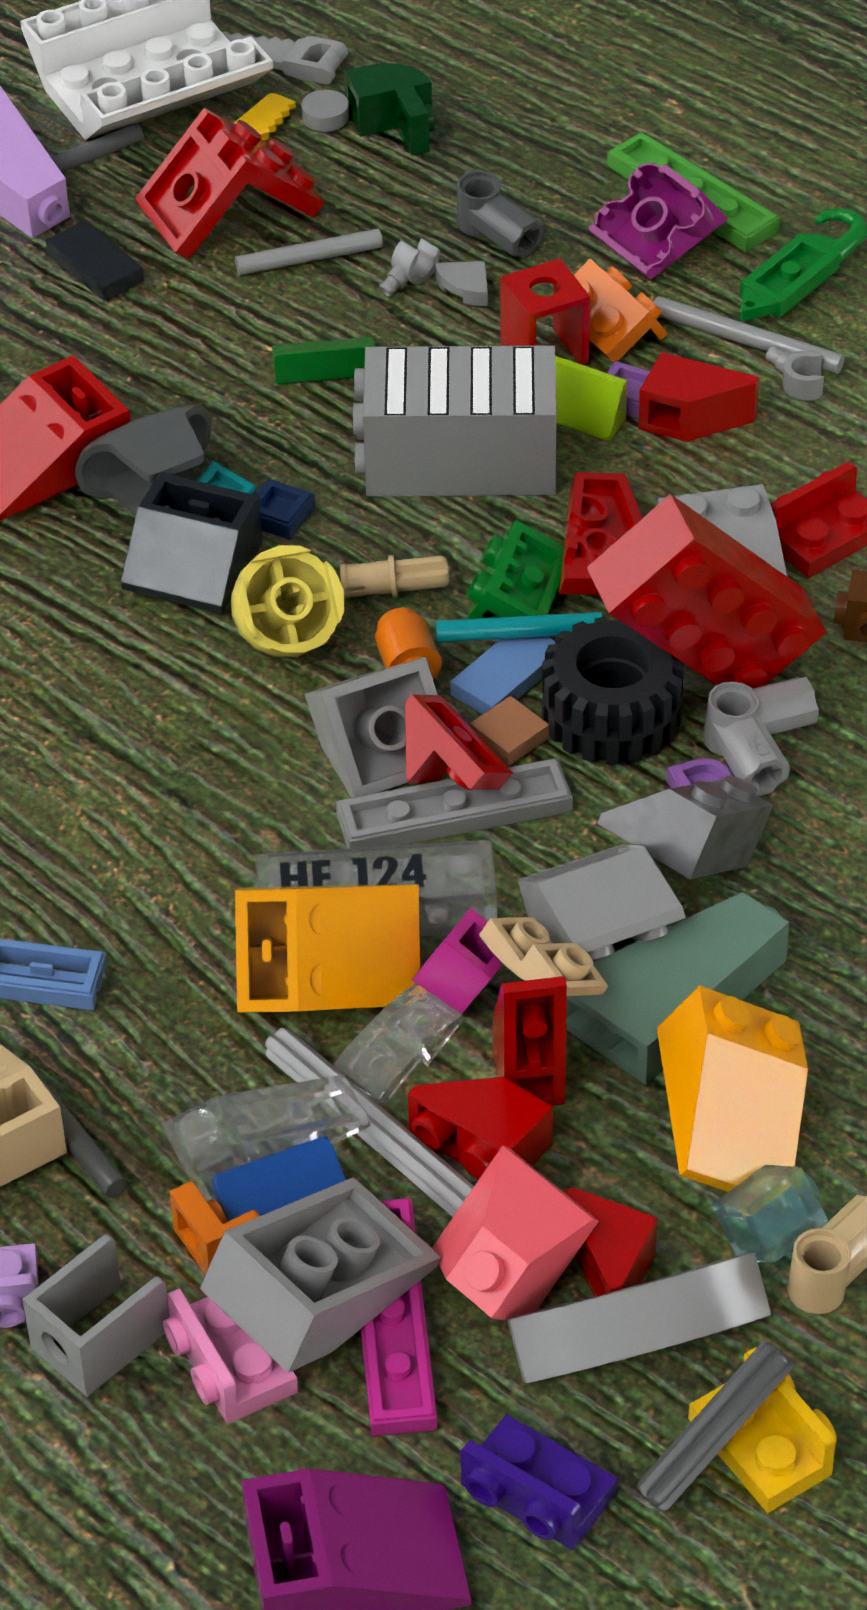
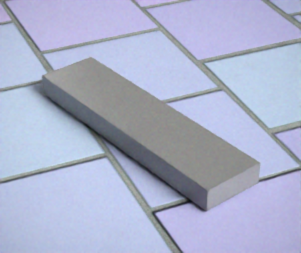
M558 758L508 767L513 774L500 790H467L459 786L452 779H446L336 801V814L349 855L351 856L573 812V797Z

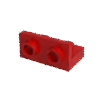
M849 461L831 471L822 473L816 479L800 488L783 494L770 504L776 519L784 559L808 579L867 546V498L856 490L857 467Z

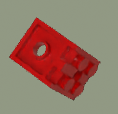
M203 108L135 198L136 202L173 251L187 259L193 255L247 183L313 218L325 204L313 188V185L316 183L315 179L303 168L293 164L291 160L295 155L286 145L275 138H271L269 142H266L246 122L238 120L236 124H233L206 108ZM194 184V189L191 195L187 198L188 191L190 187Z

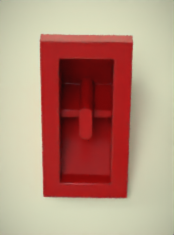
M574 1187L564 1190L565 1194L599 1220L574 1256L593 1296L641 1284L656 1256L657 1217Z

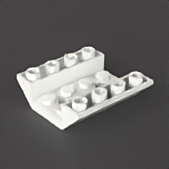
M81 0L55 10L42 11L36 16L20 21L23 35L46 93L85 140L255 83L273 69V60L251 36L231 42L211 21L210 0Z

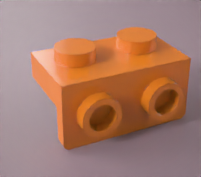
M589 259L574 274L575 278L590 296L589 342L612 363L619 361L648 330L660 341L668 334L657 321L663 314L661 310L642 292L634 298L628 292L633 286L613 266L605 272L592 259Z

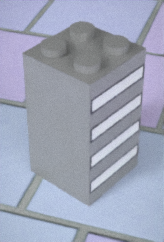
M555 346L365 347V368H355L354 371L355 400H363V403H353V434L356 435L357 440H364V443H355V475H365L366 496L556 495Z

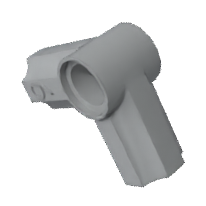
M797 677L753 689L738 682H723L716 685L710 691L703 732L704 744L711 752L723 756L735 777L741 778L755 786L757 789L755 795L761 796L772 793L781 782L788 779L790 765L771 735L817 723L819 708L815 699V690L807 677Z

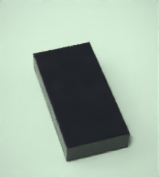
M86 220L45 240L47 254L103 301L144 281L143 267Z

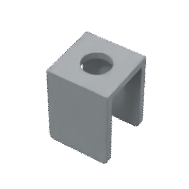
M108 1234L100 1237L23 1298L31 1349L86 1397L165 1334L163 1320L170 1318L166 1282L159 1276H156L81 1337L70 1328L114 1293L121 1285L115 1240ZM55 1339L62 1346L66 1355L54 1343Z

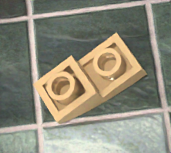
M534 917L490 918L479 934L494 955L524 981L565 976L567 996L603 995L608 988L607 983L594 967L592 958L578 943H552L546 928L537 922Z

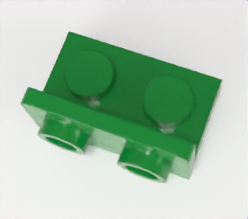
M518 520L514 521L503 537L495 533L480 558V562L486 565L485 571L480 570L476 574L465 595V598L472 602L466 619L481 618L487 610L500 617L548 615L561 579L564 546Z

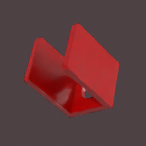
M561 258L500 276L501 346H536V319L553 314V330L579 364L586 365L589 363L590 296ZM539 283L553 284V295L539 296L530 289Z

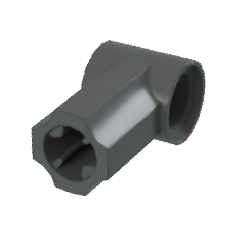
M477 170L465 173L459 178L457 183V227L469 236H487L512 256H517L521 260L533 254L539 242L544 238L545 225L501 193V182L496 175L488 171Z

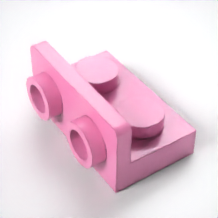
M180 1288L167 1293L170 1318L163 1320L166 1338L176 1356L179 1357L184 1354L188 1356L194 1367L191 1368V1377L199 1397L205 1405L214 1402L227 1424L298 1393L297 1377L294 1372L287 1373L209 1297L189 1304Z

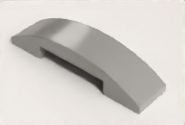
M749 1252L691 1268L690 1271L585 1300L568 1302L507 1319L523 1383H530L656 1351L734 1328L772 1314L755 1252Z

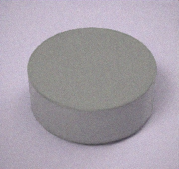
M317 90L309 93L302 100V121L312 130L319 132L335 131L346 125L349 120L348 99L338 91Z

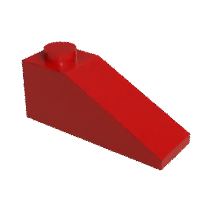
M565 976L502 983L493 1013V1057L497 1077H505L551 1106L565 1104L567 984Z

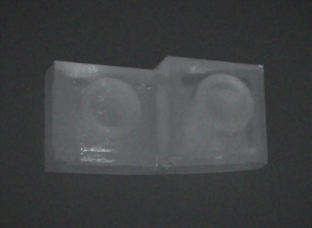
M415 983L388 1004L358 1034L335 1061L333 1066L361 1090L385 1106L419 1061L426 1066L430 1064L462 1023L464 1017L458 1011Z

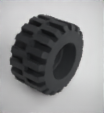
M607 617L594 618V623L587 624L581 621L572 625V632L562 631L555 637V644L548 645L545 651V661H542V719L549 724V736L554 742H562V749L571 755L577 752L582 753V759L595 762L596 759H605L606 764H619L620 759H628L630 762L642 760V754L644 753L656 754L662 750V742L670 743L676 736V728L680 727L684 663L620 620H607Z

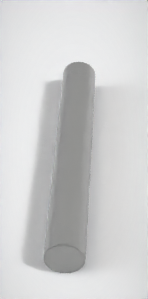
M377 228L235 256V265L238 275L241 276L379 249L383 247V240L380 229Z

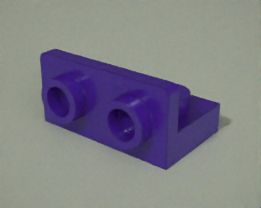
M508 1414L503 1417L481 1446L469 1440L460 1451L461 1485L466 1487L474 1499L488 1507H500L520 1519L524 1526L535 1536L543 1540L554 1539L572 1551L617 1494L618 1478Z

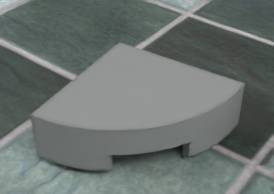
M485 261L435 263L436 281L441 290L446 293L449 290L463 297V303L488 306Z

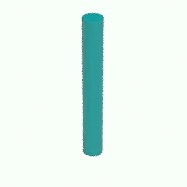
M587 612L436 621L437 643L553 637L562 631L572 632V625L581 621L587 624L594 623V618L602 617V613Z

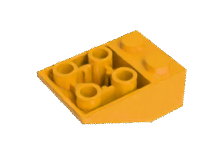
M419 884L246 887L235 890L237 1012H291L421 1005V988L412 981V978L420 970Z

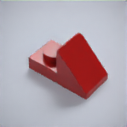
M411 694L405 702L406 778L410 784H426L440 781L447 772L454 782L467 790L501 789L513 772L441 695Z

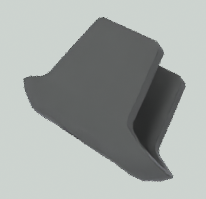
M202 405L170 408L136 419L94 439L83 448L76 463L75 477L79 487L87 495L96 498L118 500L136 516L138 506L159 472L197 481L198 478L192 467L204 462V451L208 446L211 434L209 412Z

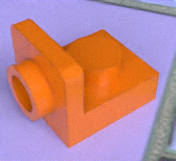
M193 1181L169 1191L174 1231L205 1275L224 1232L260 1216L256 1210H251L233 1220L227 1221L218 1202L215 1199L206 1201Z

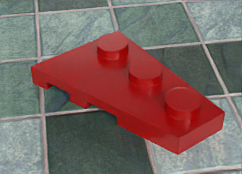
M575 472L569 494L559 594L600 595L587 567L642 519L625 474Z

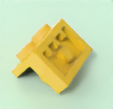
M757 1347L744 1353V1362ZM788 1373L718 1452V1455L768 1514L832 1476L837 1437L826 1415L818 1409L811 1410L798 1395L794 1382ZM724 1384L689 1404L688 1419L690 1422Z

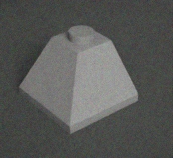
M426 657L305 693L321 747L351 798L375 794L408 782L406 778L405 702L411 694L438 695Z

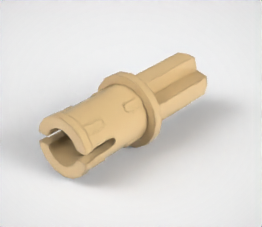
M388 555V560L340 564L344 599L392 593V598H397L400 591L446 587L449 584L448 561L444 556L395 560L394 555Z

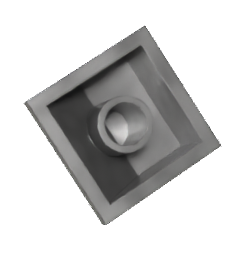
M725 776L724 779L708 782L696 781L692 785L670 788L601 813L597 824L630 844L645 846L653 858L688 879H694L747 867L773 805L755 795L757 789L751 783L738 777Z

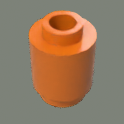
M404 607L392 609L379 619L375 633V642L385 668L426 657L432 678L434 679L441 670L442 660L426 620L414 610Z

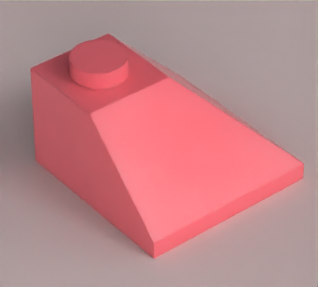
M502 1146L432 1249L442 1257L439 1266L448 1282L488 1316L507 1322V1319L537 1311L599 1220L507 1146Z

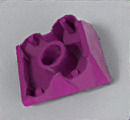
M645 163L640 165L630 175L628 181L630 193L622 200H612L605 203L597 212L595 222L587 230L635 270L651 280L702 239L711 234L728 218L701 190L668 165L664 164L661 167L655 163Z

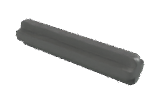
M767 1341L761 1343L638 1481L637 1488L639 1492L656 1508L662 1511L668 1510L791 1371L792 1363L787 1356L773 1344Z

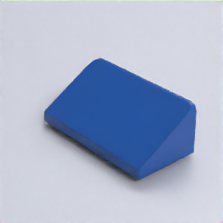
M322 1136L213 1176V1199L221 1206L227 1221L233 1220L251 1210H256L262 1216L343 1182L345 1177L329 1138Z

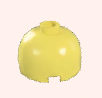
M278 545L259 553L240 572L231 594L232 617L240 635L254 649L272 657H298L319 648L330 638L344 613V589L335 569L327 561L323 563L317 556L309 553L311 550L302 546Z

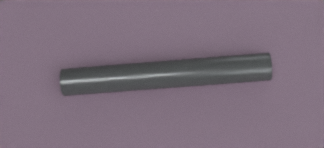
M135 123L51 158L59 170L64 172L144 140V135L141 127Z
M23 1060L32 1068L60 1106L66 1147L108 1198L120 1195L127 1187L126 1179L28 1060Z

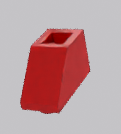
M661 352L639 390L638 429L689 442L753 423L757 417L759 376Z
M505 1077L415 1085L408 1092L409 1131L432 1150L438 1149L462 1164L465 1170L478 1180L502 1146L509 1147L531 1166L552 1146L553 1106Z

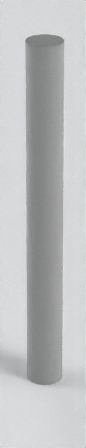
M657 296L654 304L663 313L660 318L766 352L772 346H777L783 352L788 351L791 354L799 351L817 352L823 355L822 369L835 374H839L844 365V354L661 296Z

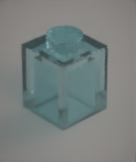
M764 1165L711 1205L736 1256L755 1252L757 1262H777L794 1248V1243L799 1235L807 1230L821 1228L829 1222L819 1203L820 1194L814 1181L803 1171L802 1167Z

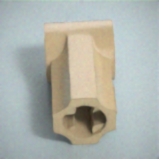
M857 1194L822 1228L807 1230L799 1235L795 1241L787 1293L791 1302L797 1308L813 1314H824L835 1310L844 1300L846 1287L867 1268V1196Z

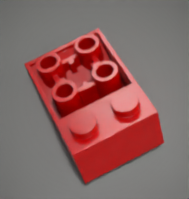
M74 355L29 375L0 403V521L77 485L75 477L76 463L83 448L94 439L130 422L129 409Z

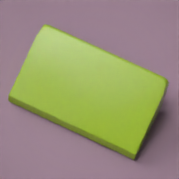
M555 356L556 423L602 440H610L626 420L627 380Z

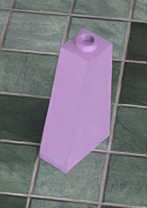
M0 86V216L33 239L70 217L66 179Z

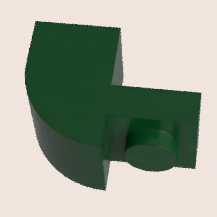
M393 63L374 64L344 71L345 96L349 102V117L360 137L397 129L411 156L430 152L429 132L435 130V119L432 110V84L424 73L406 65Z

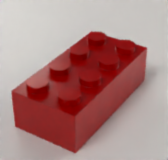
M672 494L668 495L587 567L609 614L716 685L723 682H738L752 689L765 686L827 633L801 586Z

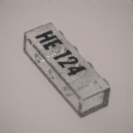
M491 840L256 854L257 887L419 884L420 936L448 935L470 907L487 921L490 918H497V890Z

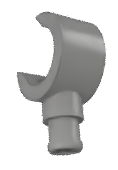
M422 238L417 249L401 240L392 255V270L387 274L388 278L379 285L381 292L387 297H391L398 288H402L408 281L416 285L427 281L435 272V263H439V248Z
M777 346L769 348L766 353V360L775 364V368L783 373L782 386L789 396L804 401L822 397L824 376H821L823 355L813 351H799L791 354L788 351L783 352Z

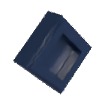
M267 479L255 494L259 496L262 531L291 540L315 509V494L271 479Z

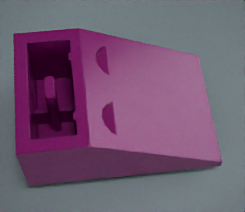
M311 1468L241 1480L245 1523L261 1610H450L471 1606L470 1592L445 1484Z

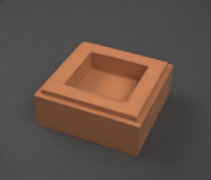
M509 696L470 723V727L507 766H510L549 739V724L512 696Z

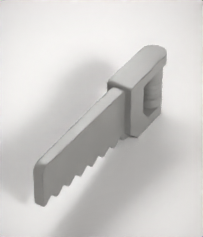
M226 31L222 32L230 42L251 36L273 60V69L283 70L284 75L321 84H330L336 75L335 70L348 54V48L344 43L315 36H308L293 42L289 38L281 41L277 37L268 39L265 36L255 38L252 34L242 36L240 33L230 35Z

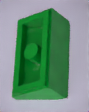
M372 337L271 345L276 384L354 378L355 368H365V347H376Z

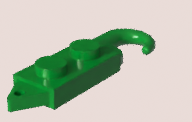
M833 208L821 212L815 217L816 224L820 225L827 221H840L850 226V229L839 239L821 234L804 235L800 233L740 283V298L742 299L740 321L770 314L781 318L840 268V262L861 246L867 238V222L862 215L844 208Z

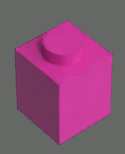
M471 907L412 978L416 985L457 1018L460 1017L503 965L479 936L488 921Z

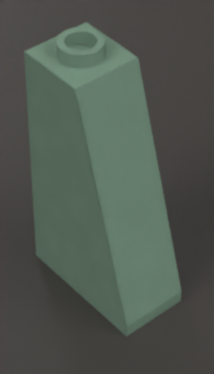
M741 892L667 927L668 932L662 937L646 942L639 940L594 961V967L607 983L608 988L603 995L567 996L566 1030L647 1085L663 1071L657 1027L699 985L743 1000L786 962L789 922L782 918L774 908L762 905L746 893Z

